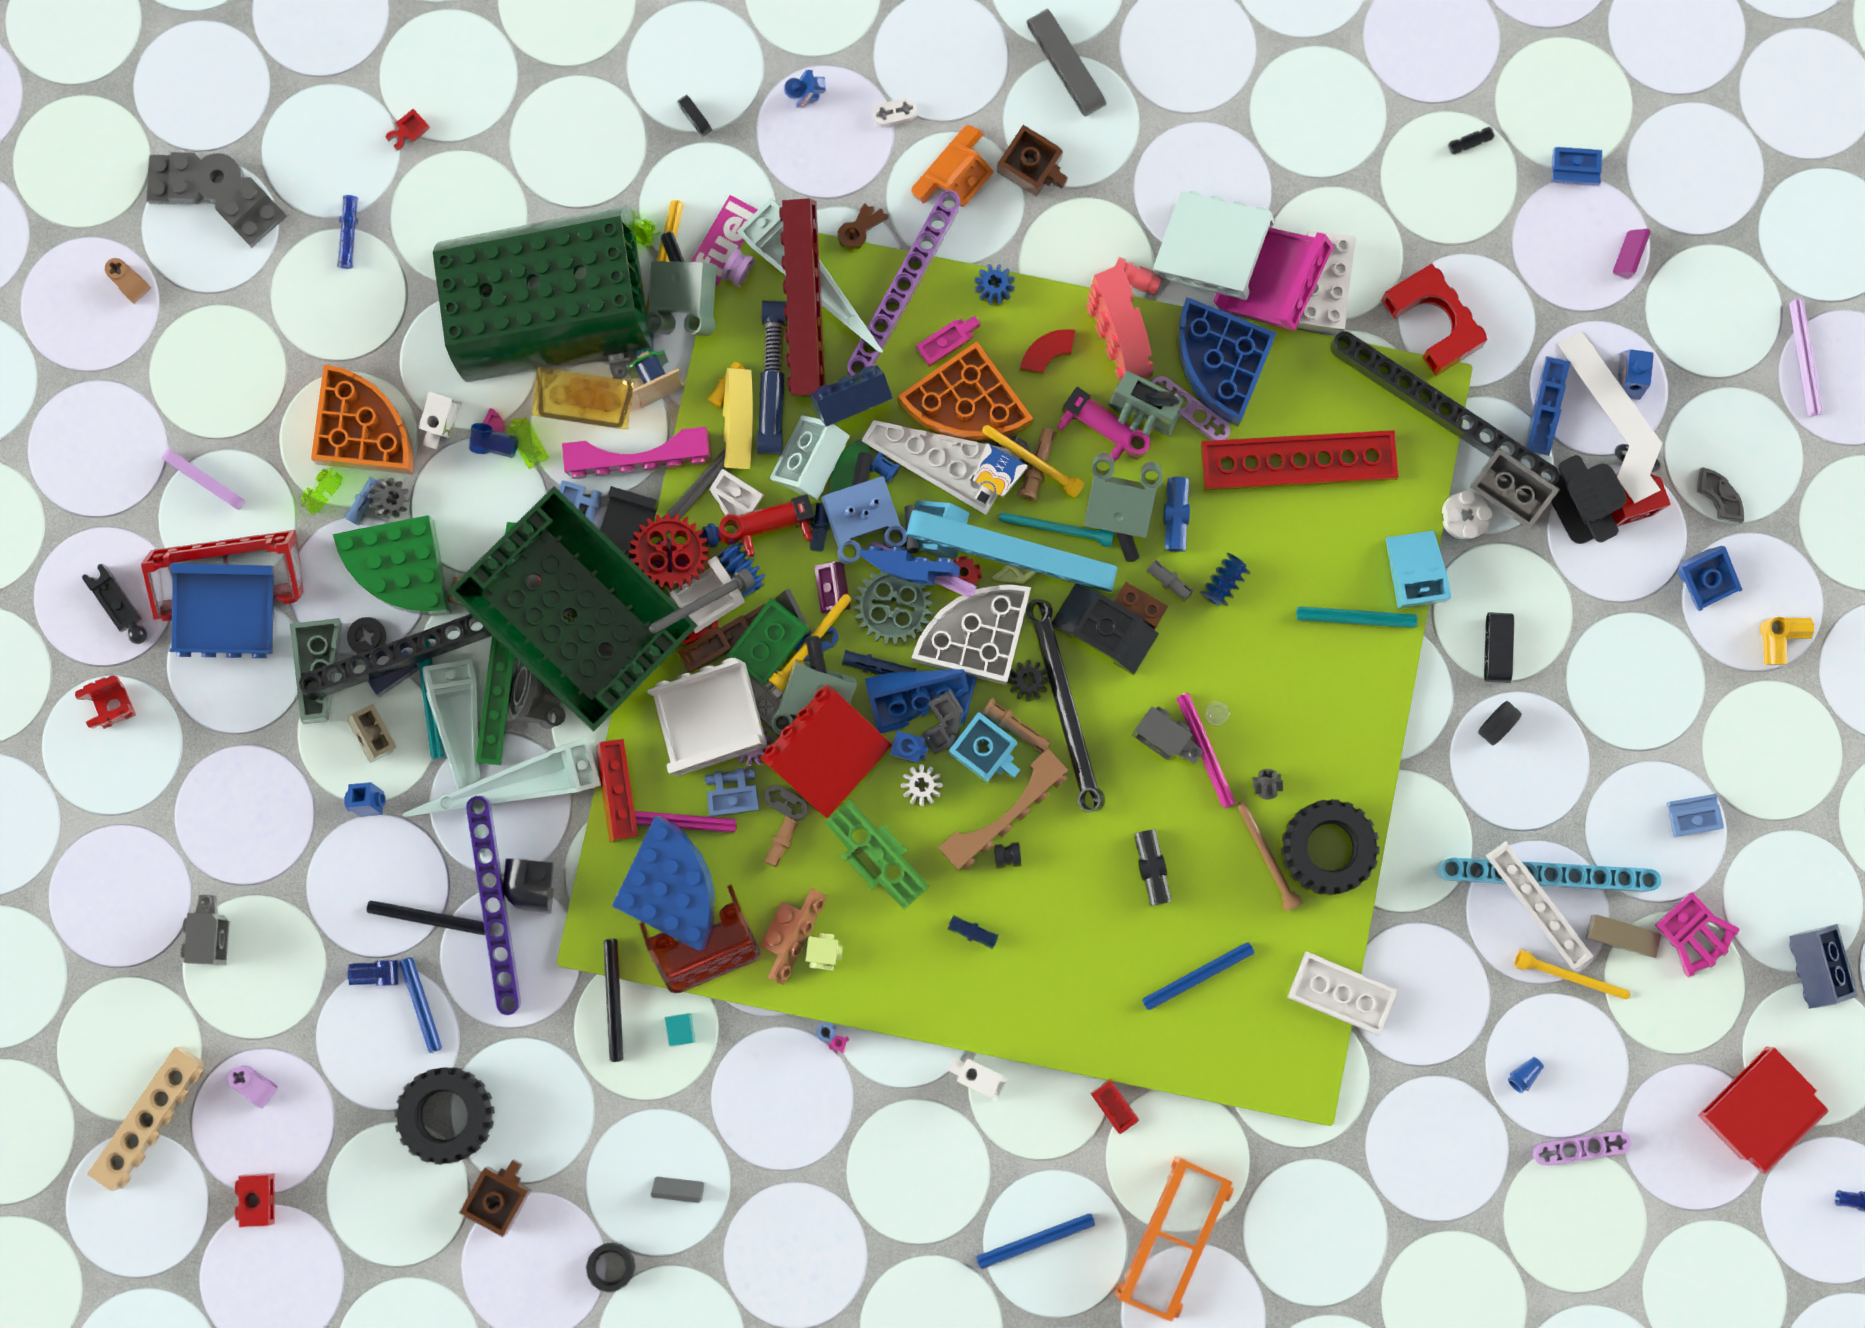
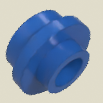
M709 523L707 526L702 527L703 535L701 537L707 538L705 546L717 547L718 542L721 541L718 535L719 528L714 523Z

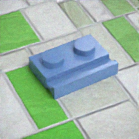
M1717 793L1666 802L1669 807L1673 836L1679 837L1724 829L1721 809L1717 801Z

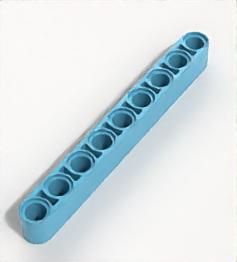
M912 511L906 533L908 537L1107 592H1112L1118 568L1111 564L921 511Z
M1448 858L1442 860L1437 867L1438 875L1446 881L1507 884L1503 878L1496 877L1495 868L1488 859ZM1522 861L1538 884L1546 887L1648 892L1658 889L1662 881L1660 874L1654 869ZM1447 863H1452L1456 868L1453 876L1448 875L1445 871ZM1472 864H1476L1480 868V875L1478 877H1474L1470 873ZM1547 868L1551 869L1554 874L1552 881H1547L1544 877V871ZM1570 870H1574L1578 874L1576 883L1571 882L1569 879ZM1596 871L1602 874L1603 880L1601 884H1597L1593 880V875ZM1620 873H1624L1627 877V883L1624 886L1618 882V875ZM1645 874H1648L1652 880L1649 887L1645 886L1642 880Z

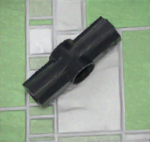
M1155 829L1134 833L1136 848L1139 854V870L1142 880L1145 881L1150 906L1171 902L1169 886L1166 880L1167 868L1164 856L1160 853Z

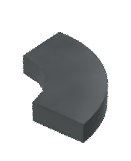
M1700 468L1697 492L1706 495L1713 502L1717 510V519L1737 523L1744 522V508L1741 497L1728 482L1729 480L1714 470Z

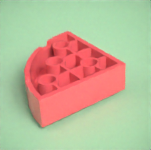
M1119 264L1094 275L1090 285L1091 289L1087 298L1086 308L1090 317H1095L1098 323L1096 330L1100 339L1104 338L1107 343L1105 350L1109 359L1114 360L1117 368L1115 372L1118 380L1121 382L1126 370L1143 379H1147L1153 376L1154 370L1152 361H1148L1149 356L1152 355L1140 310L1138 307L1133 308L1132 305L1133 291L1122 265Z

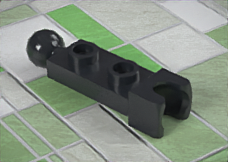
M98 564L97 569L100 572V577L94 580L92 577L84 574L82 576L83 581L95 595L120 632L128 629V638L132 643H143L147 639V631L143 626L136 624L142 617L117 583L109 568L104 564Z

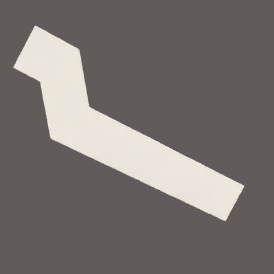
M1582 331L1557 343L1629 445L1617 476L1633 502L1636 503L1660 491V488L1650 476L1662 446L1658 436Z

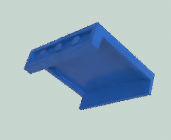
M171 563V573H173L172 641L169 652H176V657H191V652L201 653V657L216 658V653H227L226 658H242V653H252V658H267V654L273 653L274 566Z

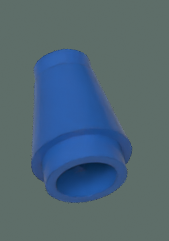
M1532 1057L1510 1073V1077L1507 1079L1508 1083L1521 1094L1524 1091H1529L1544 1065L1536 1057Z

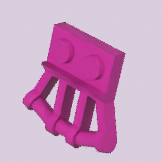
M1689 892L1654 925L1670 944L1676 948L1682 962L1683 971L1688 978L1694 976L1697 971L1708 967L1712 968L1716 965V960L1721 955L1725 956L1729 952L1728 948L1733 937L1738 935L1740 930L1738 927L1714 916L1693 892ZM1708 921L1725 930L1721 941L1705 925ZM1698 931L1714 946L1710 953L1693 937ZM1686 942L1699 954L1701 960L1691 963L1684 946Z

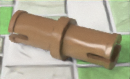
M784 818L777 835L772 838L773 843L766 858L763 860L765 863L778 868L786 848L789 849L791 846L789 842L799 823L791 818Z

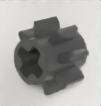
M1263 769L1258 772V777L1252 778L1255 794H1259L1262 799H1274L1277 796V791H1283L1281 774H1277L1275 770Z

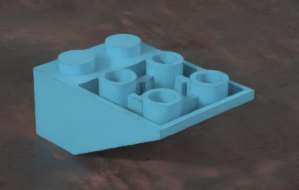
M1434 531L1385 538L1398 609L1444 603L1451 599L1448 575Z

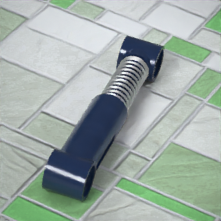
M762 300V324L765 325L764 337L766 339H764V372L760 373L757 454L782 455L784 373L780 371L782 369L780 367L782 365L780 363L782 361L780 353L783 352L780 349L783 348L781 346L783 344L781 342L783 340L781 332H783V326L787 324V319L784 316V305L787 304V301Z

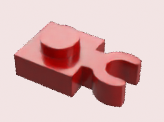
M413 108L395 123L399 129L388 132L385 138L388 142L393 138H398V142L393 145L395 150L398 151L403 148L406 139L413 143L428 131L430 127Z

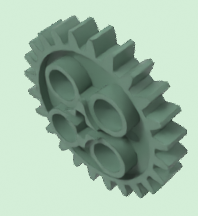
M881 569L879 576L871 572V581L863 579L866 587L857 588L862 596H854V600L860 602L859 605L854 606V610L861 611V613L855 616L856 620H863L860 624V629L868 627L866 635L870 636L875 633V642L883 637L884 645H887L889 639H893L894 645L897 646L898 639L900 638L906 644V636L908 635L915 640L914 632L917 630L923 633L921 624L928 625L929 621L925 616L932 615V611L926 609V607L933 605V601L926 600V598L931 596V592H923L927 585L898 579ZM887 586L891 591L887 597H880L877 594L879 587ZM904 591H911L915 597L912 601L905 602L900 596ZM872 600H878L885 604H891L892 600L897 601V606L913 607L915 610L911 612L896 607L894 611H890L888 605L873 604ZM875 610H883L886 616L883 620L876 621L872 618V613ZM901 614L907 615L910 619L909 623L905 626L896 623V618Z

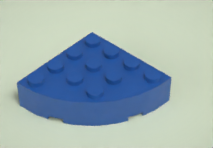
M1186 297L1178 322L1177 346L1179 360L1184 376L1193 392L1207 408L1223 420L1237 427L1239 426L1276 332Z
M655 816L612 907L699 951L704 950L708 944L714 923L715 891L711 873L703 855L677 825L663 816Z

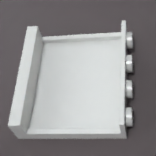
M729 658L722 661V665L716 667L705 666L699 669L700 672L692 675L691 673L682 674L675 681L658 682L654 685V688L647 690L648 694L654 696L671 762L666 764L669 774L678 777L768 747L746 663L736 658Z

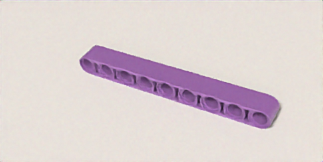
M947 190L939 196L867 327L882 350H884L959 212L960 198L954 191ZM951 200L955 203V206L946 208L943 206V203ZM934 221H941L944 226L936 229L931 224ZM924 241H929L933 246L930 249H923L920 244ZM912 262H919L922 267L918 270H912L909 265ZM902 282H906L911 287L906 291H902L897 286ZM890 303H896L899 308L891 312L887 310L886 306ZM883 323L887 325L888 329L885 332H878L875 330V326ZM861 338L848 362V375H855L852 368L856 365H862L864 368L875 366L881 353L877 350L873 353H866L863 348L868 343Z

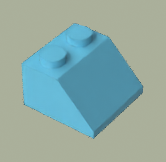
M917 500L915 505L917 511L967 524L970 514L951 503ZM919 540V551L938 557L957 558V550Z

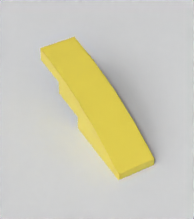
M727 368L723 416L725 417L723 441L726 442L724 467L750 469L753 422L751 370Z

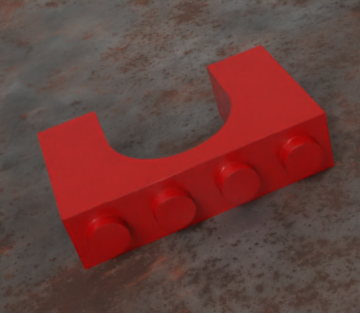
M1433 263L1385 291L1381 302L1394 319L1421 304L1435 305L1448 315L1451 322L1450 335L1428 348L1422 357L1435 376L1440 375L1483 348L1488 340L1483 327L1476 324L1469 308L1463 306L1456 290L1449 287L1445 281L1444 274Z

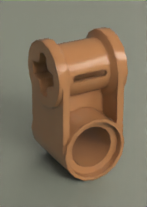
M111 258L106 262L104 267L106 275L133 304L151 289V286L120 258ZM117 268H120L122 271L120 274H117Z

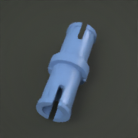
M369 476L359 495H355L354 498L356 500L344 516V518L355 525H358V522L373 500L367 497L368 494L375 493L371 486H378V480Z
M824 1022L818 1026L816 1034L821 1041L829 1042L835 1038L836 1028L834 1029L833 1024ZM825 1027L830 1029V1035L828 1037L824 1036L822 1033V1030Z

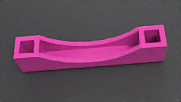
M706 427L681 429L663 445L637 454L608 452L595 447L587 441L562 443L564 472L569 477L572 476V479H583L588 474L608 476L610 472L614 471L628 474L633 473L634 469L643 468L644 471L657 470L658 466L665 465L668 468H678L683 463L703 465L706 463L705 461L712 460L710 433Z

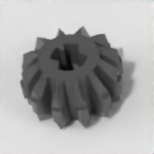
M388 478L387 481L379 479L378 486H371L375 493L368 494L367 497L374 500V502L369 504V507L376 508L375 515L380 516L383 514L384 519H390L391 515L394 518H398L400 516L399 511L406 512L407 508L403 503H409L411 500L404 498V495L409 490L401 489L403 482L397 481L395 483L394 478ZM388 494H391L392 498L389 499V502H386V498L389 497Z

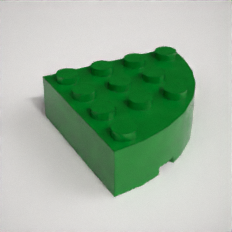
M429 515L333 534L337 552L346 569L357 583L375 598L395 609L414 614L429 616L451 614L435 523Z

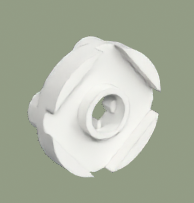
M1469 490L1451 495L1442 507L1444 528L1451 536L1457 539H1471L1480 536L1487 529L1489 519L1492 517V511L1486 501L1477 493ZM1462 510L1470 513V520L1464 521L1461 516H1464L1461 514Z

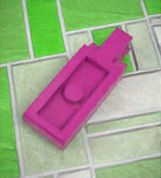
M976 316L971 317L965 322L962 318L959 320L955 319L917 344L916 349L927 365L931 367L973 338L972 332L980 327V322Z

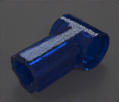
M474 423L471 425L469 450L477 454L491 452L510 458L516 455L519 445L517 436L494 431L492 426L484 423Z
M398 960L349 964L347 970L349 985H398Z

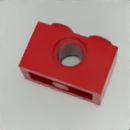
M275 1173L244 1174L238 1176V1180L235 1182V1195L238 1196L235 1220L238 1221L239 1227L270 1226L275 1224ZM252 1193L259 1197V1204L256 1207L252 1206L249 1202V1197Z

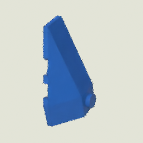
M964 669L886 673L865 679L877 730L880 733L901 729L909 725V721L921 715L923 717L929 714V710L932 709L929 705L930 700L949 690L953 692L956 698L969 691Z

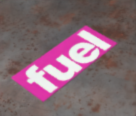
M729 195L691 260V262L717 265L716 286L719 285L722 279V271L733 251L737 248L739 249L744 242V239L737 230L758 211V209L732 195Z

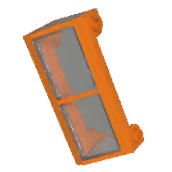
M1176 1155L1170 1166L1172 1167V1176L1168 1175L1166 1185L1128 1272L1124 1275L1126 1281L1123 1280L1122 1283H1119L1115 1292L1119 1300L1170 1322L1173 1321L1174 1317L1178 1318L1183 1309L1181 1300L1224 1201L1228 1202L1234 1191V1188L1231 1187L1232 1181Z

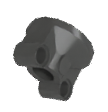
M519 661L510 690L509 712L511 718L538 723L545 729L561 725L565 721L566 714L564 709L559 706L560 700ZM548 711H552L555 714L554 723L548 720Z

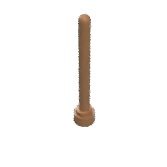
M1239 802L1237 809L1283 895L1281 897L1283 903L1281 904L1285 912L1303 904L1299 894L1296 895L1295 891H1291L1245 802Z

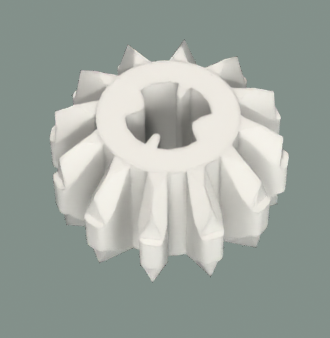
M922 764L919 765L920 773H917L915 768L911 767L910 772L913 776L903 775V778L910 782L901 784L903 789L910 788V790L903 794L904 798L913 795L910 804L913 805L918 798L920 799V807H924L925 798H927L929 804H933L934 801L930 795L932 794L938 798L941 795L934 788L943 787L942 783H934V781L940 778V774L938 773L931 777L933 767H929L927 773H924V765ZM922 779L925 784H929V788H925V792H919V788L915 787V783L919 784L918 780Z

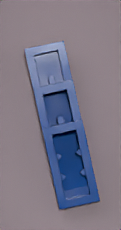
M1549 356L1545 357L1526 442V448L1534 453L1550 455L1562 410L1560 407L1566 389L1565 382L1571 363L1569 361Z

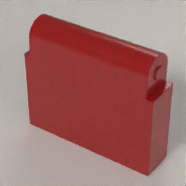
M1766 1047L1698 1116L1739 1159L1749 1161L1757 1170L1766 1175L1829 1111L1814 1095L1817 1090L1775 1047Z

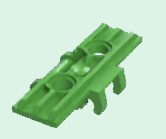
M850 799L824 821L827 827L849 849L841 859L849 862L869 884L868 888L870 890L880 883L905 910L930 887L901 856L908 850L904 844L901 845L889 832L890 829L885 824L877 829ZM863 829L866 831L867 839L865 842L857 843L853 840L855 830ZM859 848L882 871L877 878L854 854ZM892 865L898 866L901 870L900 877L895 880L889 879L886 875L887 868Z

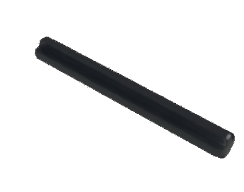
M373 900L368 902L366 912L369 914L485 935L484 922Z
M610 938L605 939L603 942L610 1062H620L623 1060L618 941L617 939Z

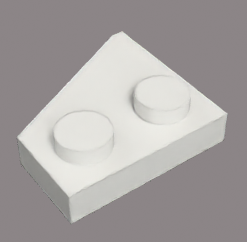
M724 469L720 471L710 488L725 516L731 514L737 516L755 511L764 497V494Z

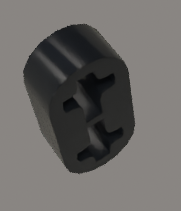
M687 94L676 101L701 137L712 131L706 118Z

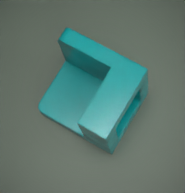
M691 1013L665 1017L669 1046L696 1042Z

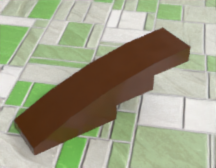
M766 604L761 605L745 616L741 615L723 627L716 628L677 651L688 672L691 673L728 654Z

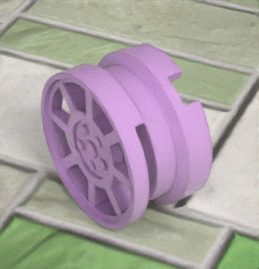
M735 249L724 266L721 278L733 281V285L739 288L741 286L739 283L743 284L747 279L748 272L752 269L755 258L750 255L745 256L741 254L740 249Z

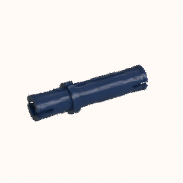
M845 650L842 665L862 669L864 673L869 671L881 675L896 672H915L917 669L872 657V654L867 653L866 656Z

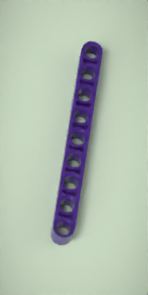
M474 796L468 800L466 811L496 1007L501 1014L511 1015L520 1008L521 997L503 890L492 807L486 797ZM476 800H481L485 804V809L481 814L473 811V803ZM481 824L486 825L489 829V834L486 838H480L476 833L477 827ZM483 849H489L492 852V860L489 863L483 862L480 858V853ZM488 873L496 877V884L493 887H488L484 883V877ZM496 898L500 902V908L497 912L489 910L487 906L489 899ZM494 923H500L503 926L504 932L501 936H495L492 933L491 927ZM498 947L507 950L508 956L506 960L500 961L496 958L495 951ZM501 972L510 974L511 983L509 985H503L499 982ZM504 997L514 999V1009L508 1010L503 1007L502 1001Z

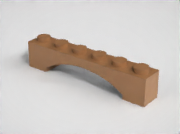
M1049 748L1030 764L1029 767L1032 773L1028 785L1019 800L1007 813L992 824L977 831L966 834H959L956 831L938 847L940 852L957 870L961 868L967 870L976 861L973 857L979 851L983 854L994 845L992 840L998 834L1003 837L1013 828L1010 825L1011 822L1016 818L1021 821L1031 812L1028 807L1033 802L1041 803L1049 795L1046 791L1052 785L1057 788L1067 779L1064 774L1067 773L1068 769Z

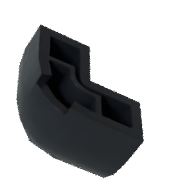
M506 858L503 890L508 902L515 908L525 911L551 913L554 888H551L554 863Z

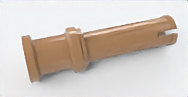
M1042 428L1034 455L1046 463L1057 432L1048 428ZM1030 465L1029 469L1023 474L1025 479L1021 490L1017 491V496L1030 502H1037V493L1040 484L1044 482L1045 478L1042 471Z
M993 697L981 712L982 715L995 722L999 728H1005L1041 754L1044 753L1051 742L1014 717V713L1010 709L1006 710L998 705Z

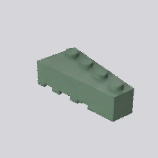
M340 618L290 624L300 720L303 724L328 722L332 694L317 700H310L305 697L300 689L299 680L307 672L337 662L342 627ZM335 674L330 677L331 682H334ZM310 682L306 690L316 689L318 683Z

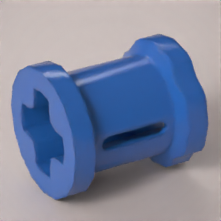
M880 452L870 465V471H875L879 475L884 476L887 483L892 481L900 468L898 463L893 464L884 458Z

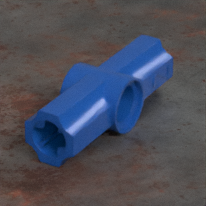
M1168 477L1167 502L1164 505L1163 523L1165 524V551L1185 552L1186 533L1190 518V504H1188L1189 478Z

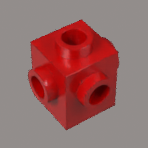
M967 556L953 559L954 564L959 566L960 570L967 569L969 572L967 576L963 577L959 574L957 578L977 587L978 579L982 578L980 565L974 564V559H968Z

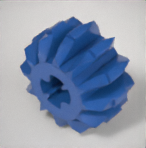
M989 264L987 265L988 272L983 269L979 270L981 277L975 278V283L978 285L975 287V292L981 293L979 298L981 301L988 297V305H992L993 299H996L997 304L1001 305L1002 297L1005 300H1009L1010 294L1008 292H1014L1015 287L1011 284L1015 279L1012 276H1008L1010 273L1008 268L1001 272L1000 264L997 265L996 270H993L992 265ZM995 281L996 284H999L998 288H994L991 282Z

